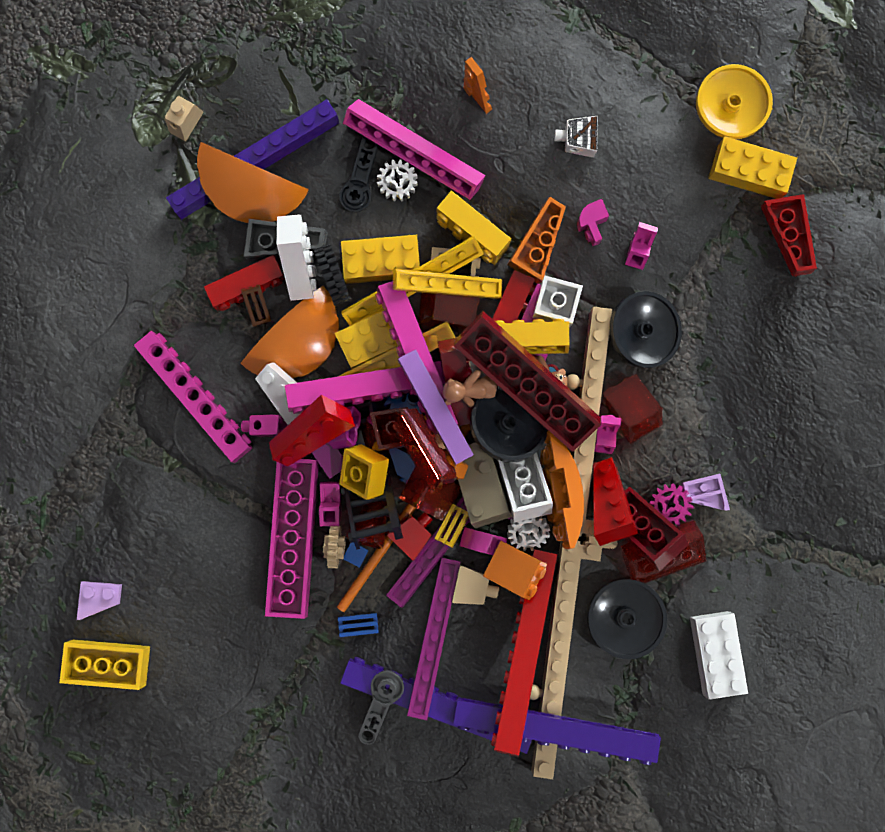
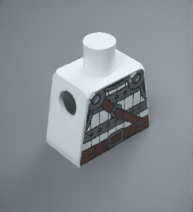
M598 116L567 120L565 130H555L554 141L565 142V152L595 157L597 152Z

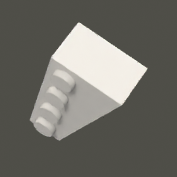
M269 363L255 379L286 424L289 425L299 414H293V412L288 411L285 385L297 382L276 363Z

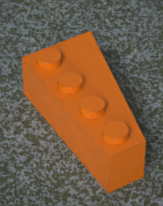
M549 197L544 202L509 260L508 266L534 278L535 283L540 284L542 282L566 206L552 197Z

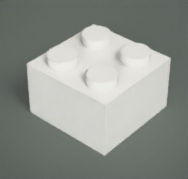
M544 276L532 318L542 319L547 322H552L554 319H564V322L569 321L570 328L574 321L583 286Z

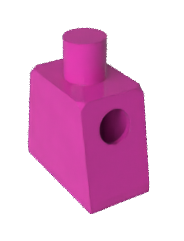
M251 415L249 421H242L241 430L242 432H249L252 436L276 437L288 425L280 415Z

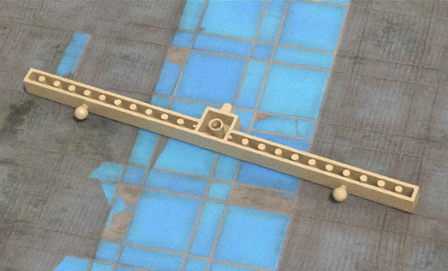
M593 307L589 314L581 379L575 374L567 376V387L571 390L580 387L579 398L599 415L612 309ZM597 429L571 454L578 468L583 486L584 515L579 537L583 533L586 541L580 544L581 541L577 540L573 549L563 548V541H560L542 689L533 684L530 700H536L540 697L539 712L559 716L562 713L581 559L601 561L602 548L614 549L618 544L617 541L600 546L594 537V521L586 520ZM535 740L531 767L533 777L553 779L557 744L550 743L549 746L538 744Z

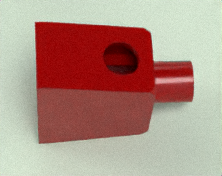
M425 512L417 520L411 514H408L400 520L403 534L402 539L395 540L393 532L389 533L388 531L384 533L414 561L431 537V534L425 527L432 519Z

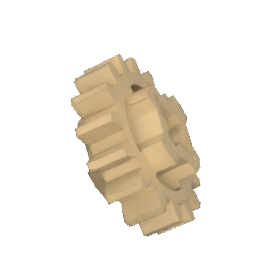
M330 526L329 535H325L323 553L324 558H327L328 568L337 569L339 559H344L345 536H341V526Z

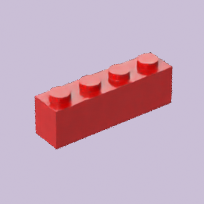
M272 255L208 284L204 288L212 306L217 311H224L229 309L233 303L244 302L241 289H249V287H256V285L260 284L263 293L270 286L277 287L281 285L285 277L277 259Z
M514 270L492 319L494 321H504L505 323L520 320L518 319L520 312L525 313L528 306L526 299L528 295H533L536 285H533L535 279Z

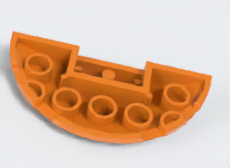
M203 142L200 143L197 155V168L202 188L215 207L235 220L248 223L249 219L277 221V217L286 216L296 209L309 190Z
M324 286L313 292V299H304L291 309L259 340L241 364L252 373L259 375L267 364L274 362L291 378L304 377L319 368L331 354L335 346V333L339 331V318L327 289Z
M548 431L544 442L547 445L545 449L541 450L540 455L541 465H544L543 474L553 502L552 514L546 516L548 521L554 524L553 535L556 540L563 541V548L573 549L579 538L583 522V486L578 468L569 449Z

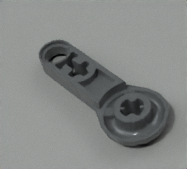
M381 671L371 681L372 702L358 736L359 740L364 744L369 745L375 742L389 706L397 701L404 692L402 678L393 671ZM386 684L390 685L389 689L385 688ZM373 716L377 717L374 725L371 724ZM370 731L373 736L366 737L363 732Z

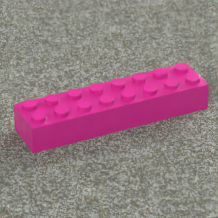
M300 459L290 466H285L278 462L276 464L265 616L301 619L308 617L319 468L317 460Z

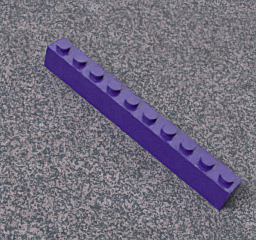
M327 99L234 157L265 169L339 124L338 115ZM200 177L166 197L181 220L211 202L202 188L199 180Z
M359 657L350 658L341 684L372 695L371 681L377 673L384 671V667L377 664L372 666L365 664L366 661ZM393 671L402 678L404 683L402 696L393 704L409 709L415 678L408 680L403 678L401 673ZM386 684L385 688L389 689L390 685ZM434 686L428 717L458 727L453 725L458 695L448 691L446 694L442 693L438 687ZM472 728L467 731L491 741L494 733L481 734L477 732L478 729ZM529 739V742L522 741L520 752L527 754L531 739Z
M458 697L453 725H457L458 729L466 731L470 728L478 729L477 732L481 734H489V732L498 733L499 725H496L495 722L497 712L502 713L503 705ZM532 710L527 711L522 738L524 742H529V739L545 746H549L550 743L557 744V747L561 749L578 748V751L582 753L595 751L603 757L616 755L624 761H631V758L637 759L640 763L646 765L658 762L661 741L659 734Z

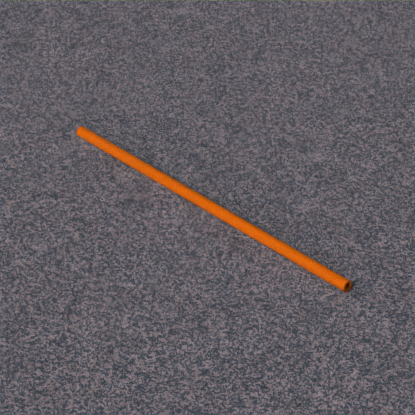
M470 424L462 425L460 428L465 438L471 430ZM445 449L443 454L450 456L448 451ZM432 470L429 472L400 514V520L408 514H413L440 473ZM387 535L338 604L337 608L342 612L347 610L393 543Z

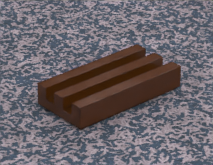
M260 284L256 285V287H249V289H241L252 325L256 326L270 322L271 318ZM258 291L266 316L264 319L262 318L254 293ZM249 293L251 294L259 320L255 321L247 297V294Z

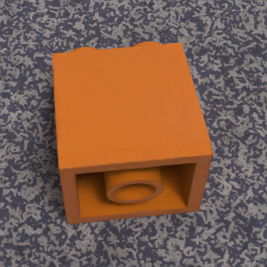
M500 541L483 577L530 600L537 591L539 580L546 573L547 564Z

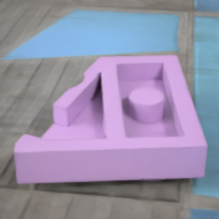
M721 474L681 483L683 492L687 490L689 492L687 497L693 499L690 503L725 511L730 510Z
M82 581L77 620L84 619L120 604L122 584Z

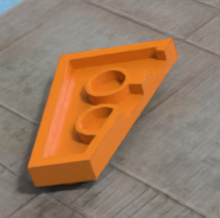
M470 57L465 61L463 88L469 96L472 95L487 114L492 110V107L487 102L490 98L484 89L487 87L484 73L474 59Z

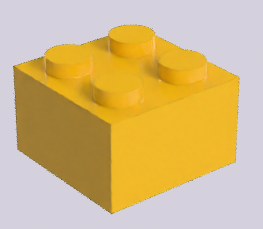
M362 444L345 448L339 485L366 500L383 495L389 459Z

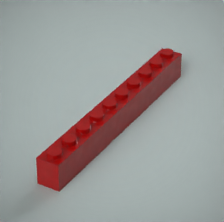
M535 549L533 555L530 556L547 564L546 573L539 580L537 591L530 600L523 597L520 598L519 604H522L523 608L522 612L517 613L516 623L519 624L518 632L514 631L512 638L515 648L514 651L509 652L507 662L511 663L510 671L505 672L503 682L507 684L506 692H501L499 702L503 704L502 713L497 712L495 722L496 725H499L498 733H493L491 745L495 746V752L519 757L557 559V554Z

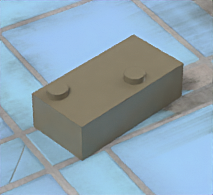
M475 442L469 444L474 455L464 461L468 465L465 477L458 481L470 522L476 529L512 517L495 459L486 454Z

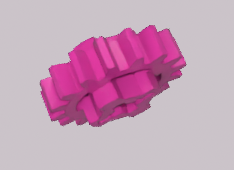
M665 484L664 490L657 488L658 495L652 494L655 501H650V504L660 512L659 503H661L663 506V513L661 514L672 524L675 522L679 526L680 520L686 522L685 516L692 515L688 510L694 509V506L689 504V502L693 501L691 497H687L689 492L687 490L682 492V486L676 489L675 484H671V488H668ZM681 496L684 500V507L680 504ZM668 503H674L675 507H669ZM680 513L678 516L672 517L673 514Z

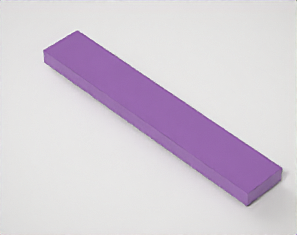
M414 350L398 358L399 364L454 464L457 465L472 457L474 454L418 352Z

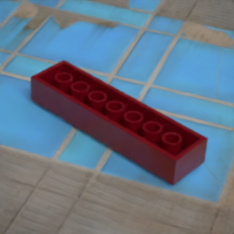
M484 311L456 338L454 346L572 452L601 426L598 414Z

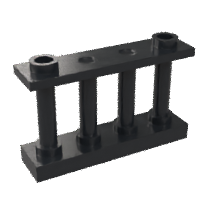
M388 469L384 494L368 500L364 498L352 500L351 493L353 492L340 486L342 496L346 498L351 528L348 531L350 543L354 542L356 550L360 549V538L388 531L389 533H394L395 540L403 538ZM379 501L387 502V505L382 509L354 515L353 508ZM383 516L390 517V521H387V524L357 531L356 523Z

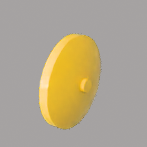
M738 64L725 65L713 70L703 80L696 96V109L701 122L709 131L722 138L725 136L732 139H742L753 135L766 123L773 105L772 93L767 81L752 68Z

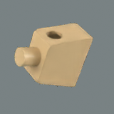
M177 96L165 115L169 132L186 142L202 116L203 111L193 103Z
M460 565L452 603L483 605L486 596L497 599L499 587L488 585L489 579L483 577L484 574Z

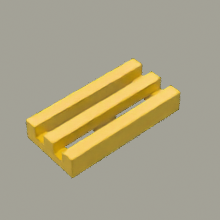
M452 504L434 539L453 548L469 518L468 512ZM455 510H456L457 513H456L455 517L453 518V520H452V522H451V524H450V526H449V528H448V530H447L445 536H444L443 538H441L442 535H443V533H444V531H445V529H446V527H447V525H448V523L450 522V520H451V518H452V516H453V514H454V512H455ZM461 513L464 514L451 541L448 542L447 540L453 528L455 527Z

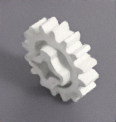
M392 160V165L385 163L386 169L380 168L382 175H377L379 180L377 185L382 187L380 193H386V199L392 196L393 201H396L397 197L403 201V196L409 199V192L415 193L414 187L418 185L417 181H415L417 174H413L415 172L414 167L409 168L408 162L403 165L402 160H399L398 164L394 160ZM395 175H397V178H399V186L395 181Z
M542 516L515 523L511 519V525L507 526L508 539H510L511 545L515 544L516 549L523 547V551H526L527 548L533 551L534 546L541 548L540 543L546 544V538L550 537L549 524H547L546 518L542 519Z

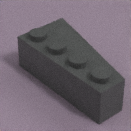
M249 219L244 257L248 261L265 259L272 255L275 258L280 257L277 248V222ZM307 226L308 234L305 236L310 238L311 249L308 250L315 253L314 249L326 245L328 233L323 228Z

